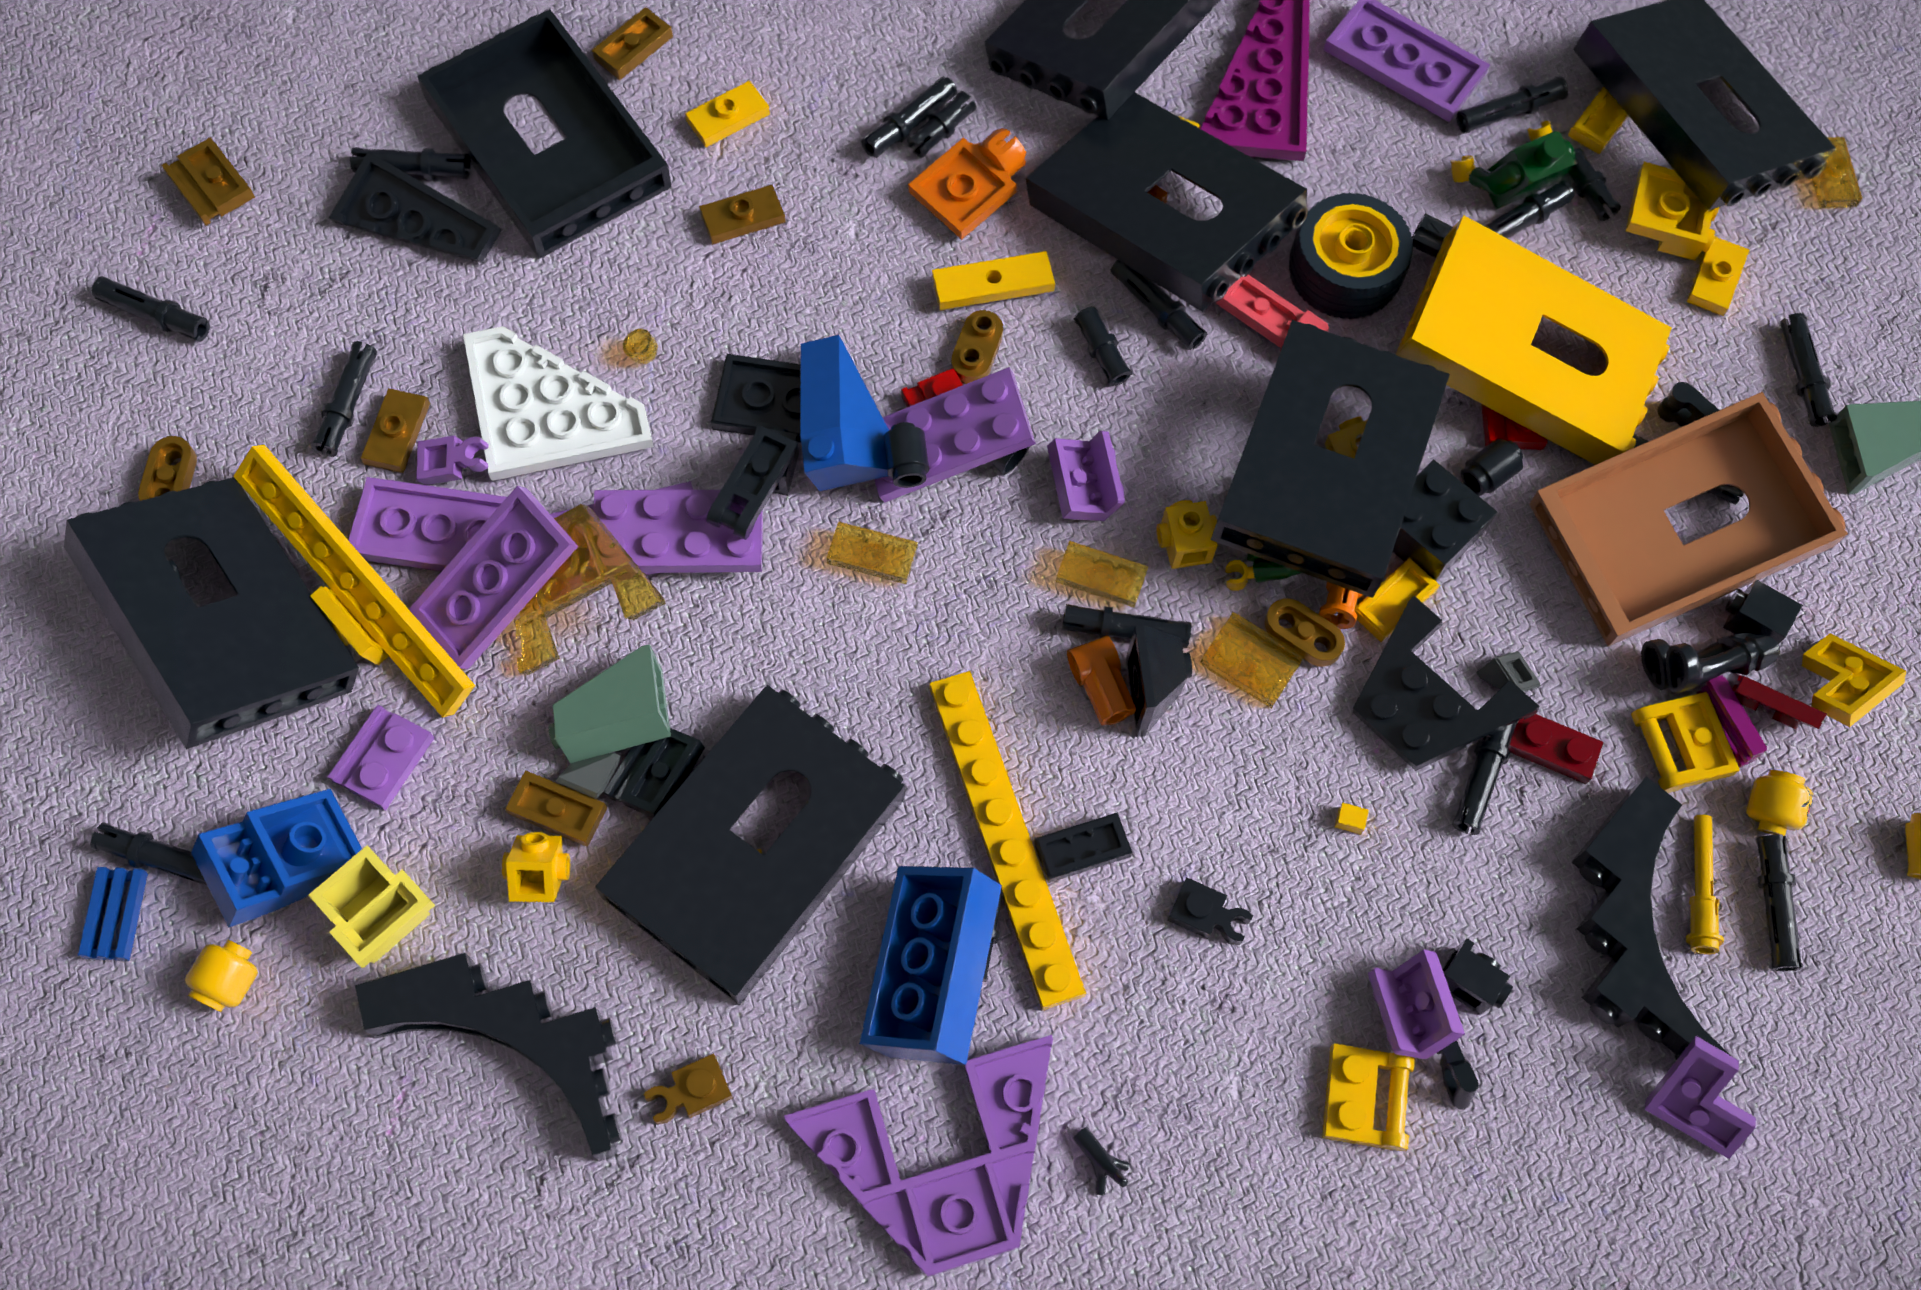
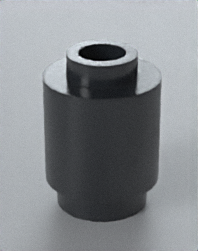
M909 422L895 424L883 436L888 475L893 478V484L897 487L910 488L919 486L926 481V474L929 471L924 430L915 427L913 423Z
M1495 439L1466 461L1465 468L1460 472L1462 481L1478 496H1482L1485 493H1493L1523 469L1521 449L1510 440Z

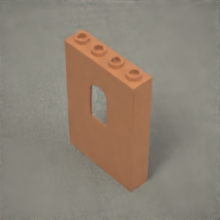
M1763 392L1537 490L1529 503L1608 647L1754 583L1756 580L1763 579L1833 548L1848 535L1843 516L1830 505L1823 493L1824 488L1820 478L1809 470L1802 458V450L1799 443L1788 435L1781 423V415L1778 408L1773 403L1768 402ZM1721 485H1732L1745 493L1749 501V510L1743 519L1685 545L1681 542L1664 510Z

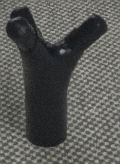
M1088 1127L1080 1130L1073 1139L1093 1166L1097 1180L1096 1194L1100 1196L1105 1195L1107 1175L1121 1187H1126L1128 1180L1118 1169L1128 1171L1130 1163L1109 1154Z

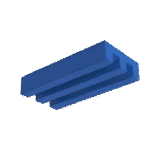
M97 867L78 956L83 959L130 961L148 876L145 870L133 868V871L126 870L125 868L110 870L107 867ZM125 881H131L116 950H111L115 928L120 917V904Z

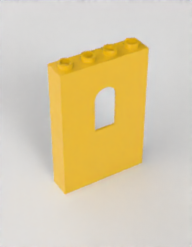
M1463 215L1445 236L1396 355L1419 364L1433 366L1437 370L1450 374L1447 386L1597 465L1635 447L1636 439L1633 438L1636 427L1640 425L1647 413V407L1644 404L1647 396L1654 390L1659 377L1655 373L1658 365L1665 359L1670 346L1666 343L1672 327ZM1542 316L1598 346L1606 358L1605 371L1598 376L1586 375L1532 346L1531 343Z

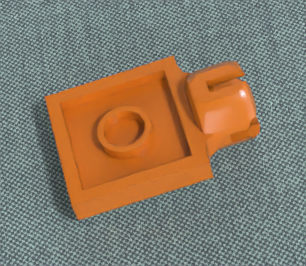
M1004 128L993 131L981 143L973 144L963 137L908 184L909 193L962 240L1017 193V184L1011 177L1025 166L1027 162L1025 160L1026 151L1016 136L1006 143L1004 139L1011 132Z

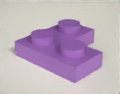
M1697 1036L1694 1037L1645 1101L1644 1110L1728 1159L1732 1157L1756 1128V1117L1718 1096L1739 1071V1060Z

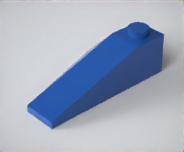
M835 335L801 343L800 436L804 473L819 491L888 477L883 436L889 431V428L841 337Z

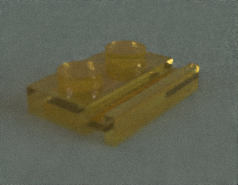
M1232 612L1228 621L1202 657L1199 665L1272 709L1302 663L1305 655Z

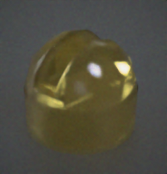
M645 329L631 331L623 341L624 353L638 364H648L658 354L656 339Z

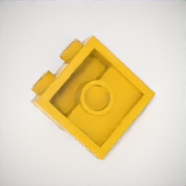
M1643 162L1638 171L1625 231L1658 240L1657 251L1695 261L1701 251L1707 252L1713 242L1715 230L1710 229L1711 222L1716 218L1720 207L1708 211L1675 170Z

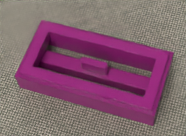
M1721 675L1709 680L1706 683L1707 685L1703 686L1696 694L1708 693L1739 768L1754 762L1767 751V747L1726 678Z

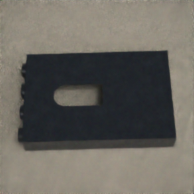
M1025 0L984 41L990 71L1019 82L1027 88H1033L1052 96L1058 101L1078 107L1086 113L1109 120L1220 0H1127L1094 35L1084 39L1070 38L1065 35L1063 30L1065 25L1089 0Z
M1665 0L1592 20L1573 48L1574 52L1708 211L1727 205V207L1733 206L1750 196L1757 198L1768 190L1779 186L1782 189L1803 178L1812 179L1826 168L1827 163L1825 161L1836 149L1831 141L1705 0ZM1720 78L1756 119L1759 130L1755 133H1745L1734 128L1700 90L1697 84Z
M551 9L532 16L526 21L504 32H500L481 44L467 49L461 54L417 75L425 100L462 152L469 155L474 169L539 259L672 188L667 162ZM525 94L537 98L566 136V139L534 155L504 113L507 102L518 95Z
M1135 92L1109 120L1097 116L1025 177L1030 206L1202 312L1214 301L1221 300L1238 279L1247 276L1252 271L1254 265L1267 253L1273 252L1281 240L1293 229H1298L1308 215L1307 188ZM1172 171L1217 197L1222 202L1223 207L1221 212L1212 219L1194 220L1147 192Z
M1292 320L1211 540L1373 598L1384 579L1450 374L1437 370L1433 366L1419 364L1399 357L1390 351H1382L1361 344L1352 338L1332 334L1314 325ZM1345 386L1356 387L1362 390L1371 401V411L1354 459L1314 445L1331 395L1337 389Z
M234 477L221 481H209L201 486L181 491H169L158 497L138 502H126L118 507L95 513L87 512L75 518L67 519L64 540L66 552L185 749L352 692L359 670L358 665L321 608L311 598V593L242 486ZM177 538H192L203 543L212 554L237 596L197 607L167 560L164 553L166 545Z
M769 685L763 688L595 886L604 901L738 1005L744 1001L905 799L903 778L895 769L886 764H883L881 767L867 758L869 753L859 743L852 739H848L845 742L833 733L835 731L834 727L825 718L818 714H814L811 717L799 708L801 704L792 694L783 689L777 692ZM786 771L797 772L803 775L809 782L811 787L810 798L769 850L762 855L730 829L773 777Z

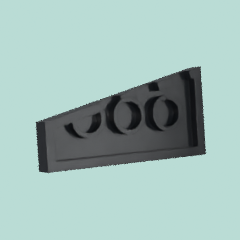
M367 152L329 216V219L334 223L479 263L484 262L502 231L496 224L370 152Z

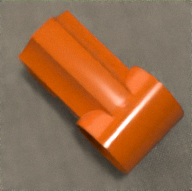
M1109 636L1067 650L1071 672L1076 682L1080 686L1084 685L1101 725L1116 724L1135 713L1136 707L1120 673L1121 663L1118 652Z

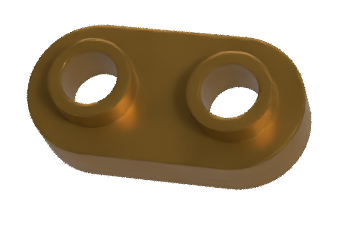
M979 310L971 313L966 318L952 354L951 369H955L963 384H968L988 376L1003 337L1002 320L991 311ZM980 325H985V326H988V327H990V328H989V329H986V330H982V329H979L978 326H980ZM967 357L976 358L977 361L968 362L965 359Z
M168 436L158 440L152 446L138 491L140 501L161 496L169 491H181L190 488L197 456L185 439L178 436ZM181 458L178 464L171 465L174 460Z
M1283 598L1275 601L1266 614L1264 624L1267 633L1274 640L1312 665L1319 667L1332 665L1339 659L1344 650L1345 638L1342 631L1336 625L1295 599ZM1279 620L1289 621L1292 627L1283 628L1279 624ZM1314 643L1324 644L1327 651H1318Z

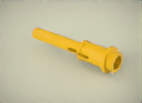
M1701 814L1694 816L1695 896L1689 898L1690 933L1686 935V942L1690 945L1693 953L1711 955L1719 952V946L1723 945L1724 937L1719 935V899L1713 896L1712 817Z

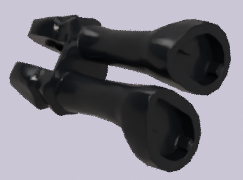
M1753 633L1733 634L1717 638L1716 643L1699 651H1696L1691 645L1686 643L1670 646L1663 639L1646 641L1643 644L1641 661L1647 677L1659 690L1670 688L1673 693L1692 690L1698 685L1726 672L1748 675L1752 670L1760 671L1776 661L1780 654V647L1778 642L1772 637L1755 635Z

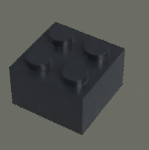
M1433 459L1416 477L1392 552L1404 562L1411 558L1437 582L1484 534L1498 512Z

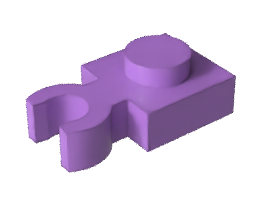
M455 435L418 441L416 480L424 485L461 480L462 468L468 467L474 472L484 471L488 468V463L481 458L473 459L478 450L488 449L489 444L479 437H470L462 441Z

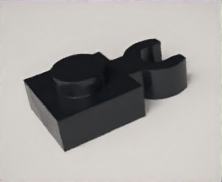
M1186 877L1167 921L1209 939L1215 928L1220 931L1222 937L1228 943L1240 945L1245 936L1235 932L1231 927V922L1239 920L1249 924L1253 915L1243 908H1233L1231 910L1224 908L1223 905L1227 895Z

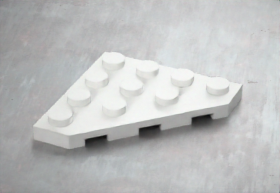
M504 326L463 334L481 436L489 444L488 449H485L484 452L486 463H488V474L492 481L654 447L643 403L632 397L628 399L611 390L610 385L585 371L579 372L564 364L563 359L540 346L535 345L534 347L519 339L516 333Z

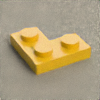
M1831 633L1807 650L1802 658V667L1830 681L1813 694L1811 707L1827 713V716L1848 727H1851L1905 682L1906 670Z

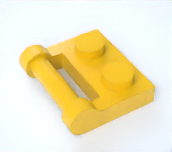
M1707 692L1648 705L1631 713L1635 726L1642 729L1661 776L1658 780L1659 786L1667 793L1730 777L1740 771ZM1667 719L1687 770L1678 772L1657 720Z
M1335 1043L1331 1045L1322 1138L1394 1151H1408L1409 1135L1404 1133L1409 1073L1414 1072L1415 1057ZM1378 1069L1391 1071L1386 1131L1373 1130Z

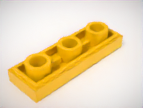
M1047 251L932 270V280L940 310L1053 292L1055 290V281Z

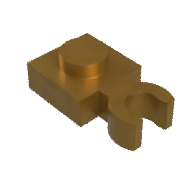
M714 1053L671 1072L676 1084L675 1086L670 1088L654 1086L644 1093L647 1102L659 1097L667 1100L666 1109L653 1116L656 1124L668 1123L675 1117L677 1110L684 1106L688 1116L692 1118L733 1099Z

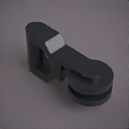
M1456 1040L1436 1054H1442L1439 1064L1442 1068L1444 1086L1454 1107L1464 1110L1469 1107L1479 1083L1470 1062L1465 1059Z

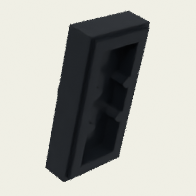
M1118 812L1034 839V845L1048 883L1129 858L1133 853Z

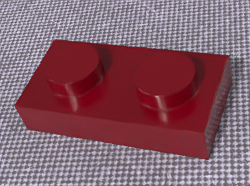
M1535 714L1525 720L1523 718L1518 721L1508 747V752L1587 784L1592 779L1604 742Z

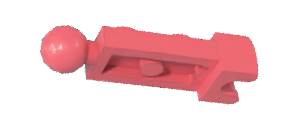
M1249 274L1238 279L1228 289L1225 296L1216 303L1275 345L1281 347L1280 352L1292 320L1303 324H1311L1321 330L1329 331V325L1309 310L1303 312Z

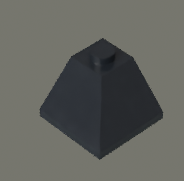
M1137 625L1134 628L1128 648L1126 663L1131 698L1136 707L1134 713L1136 736L1142 737L1147 735L1182 693L1187 678L1192 677V661L1189 652L1183 653L1181 638L1145 625Z

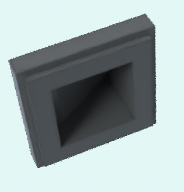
M1518 651L1496 657L1476 672L1480 679L1498 689H1501L1509 680L1524 693L1538 689L1541 686L1539 680Z
M609 753L571 763L558 776L557 783L597 799L615 775L620 755Z

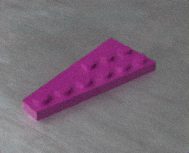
M1310 0L1259 1L1253 19L1250 20L1241 44H1239L1219 86L1213 104L1205 116L1201 130L1250 157L1304 161L1307 152Z

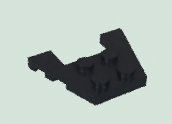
M1413 596L1404 609L1353 707V713L1407 764L1417 771L1466 748L1467 744L1504 730L1506 726L1523 718L1525 720L1534 716L1540 706L1509 680L1479 710L1474 708L1414 654L1442 626V619L1417 597Z

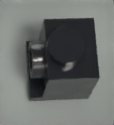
M1466 938L1453 950L1442 970L1452 997L1481 1015L1493 1006L1499 1009L1508 998L1513 986L1507 982L1510 975L1500 970V964L1486 954L1472 952L1471 949L1475 943Z

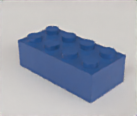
M898 866L860 1045L889 1058L958 1065L967 1064L1002 885L975 868Z

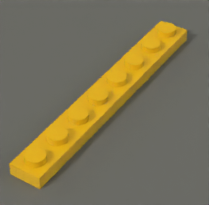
M265 445L252 446L233 477L441 717L454 715L473 690L475 684Z
M970 671L931 682L929 689L996 881L1002 885L1003 901L1041 1009L1044 1011L1083 998L1086 995L1085 988Z

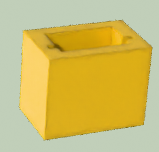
M1342 802L1338 809L1334 827L1361 835L1365 830L1369 810Z

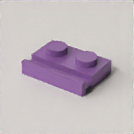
M377 704L328 778L333 783L346 788L351 793L386 811L434 740V736L426 729L385 710L384 707Z

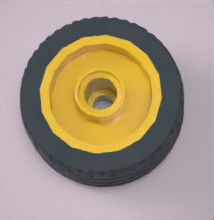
M1341 193L1322 199L1321 202H1317L1308 211L1306 220L1297 229L1290 250L1289 273L1292 284L1295 286L1294 289L1313 309L1335 318L1358 319L1379 312L1397 294L1410 267L1413 252V239H1411L1410 228L1397 210H1394L1391 205L1389 206L1386 202L1381 201V199L1374 198V196L1359 193Z

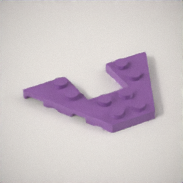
M1049 1035L967 1060V1064L963 1066L990 1153L900 1181L875 1089L785 1115L784 1118L790 1128L928 1278L1019 1249L1053 1037Z

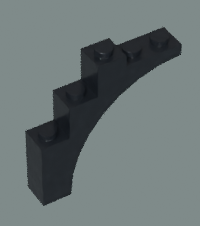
M1646 776L1626 794L1571 862L1579 868L1580 874L1586 881L1592 885L1601 886L1606 890L1605 894L1576 929L1585 936L1586 943L1592 949L1612 958L1581 998L1591 1005L1590 1010L1607 1024L1615 1025L1619 1028L1635 1020L1638 1023L1639 1030L1646 1037L1655 1042L1663 1043L1676 1054V1060L1695 1036L1730 1055L1702 1028L1681 999L1662 959L1653 923L1651 891L1654 866L1664 834L1682 804Z
M466 953L355 985L363 1028L373 1037L381 1038L410 1031H453L484 1037L513 1049L542 1068L561 1088L580 1119L592 1156L599 1161L618 1156L615 1142L622 1141L619 1123L615 1113L607 1114L603 1098L611 1095L608 1079L604 1068L596 1069V1065L613 1060L610 1046L617 1045V1037L611 1018L603 1019V1016L596 1007L546 1022V1019L553 1015L545 990L539 992L533 982L527 980L482 994V991L488 990L484 968L481 963L475 965V962Z

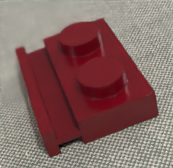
M1730 672L1727 678L1729 685L1742 706L1754 711L1757 710L1759 704L1775 711L1771 719L1797 730L1800 723L1819 729L1827 715L1825 712L1748 677Z

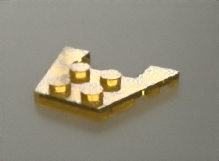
M580 504L554 518L578 547L520 611V619L515 621L516 636L521 637L522 657L517 658V668L520 674L530 675L560 659L546 618L610 584H613L626 619L635 620L666 604L663 596L589 506Z

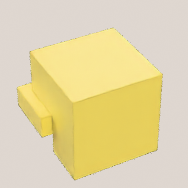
M368 845L308 895L330 921L336 925L329 933L361 968H364L370 962H377L430 915L428 911L435 906L403 869L395 875Z

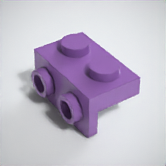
M1099 431L1090 441L1054 438L1047 445L1063 519L1105 521L1124 504V488L1120 481L1116 454L1108 431Z
M1423 949L1393 971L1374 968L1368 973L1373 988V996L1378 1004L1387 1031V1039L1395 1054L1428 1059L1465 1035L1436 952Z

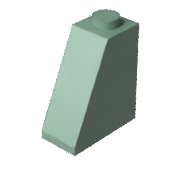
M1921 401L1848 404L1837 414V419L1829 423L1848 495L1857 494L1921 459Z
M650 644L641 646L553 704L554 723L549 724L548 727L550 739L555 749H562L570 764L671 736L663 670Z

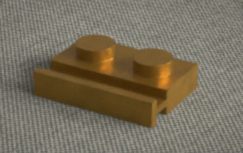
M211 137L178 155L176 162L170 165L165 162L161 165L167 176L206 226L211 223L209 219L218 214L222 217L255 198L249 185Z

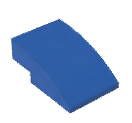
M331 789L246 812L242 822L200 833L191 854L228 928L308 897L312 891L361 851L362 847Z

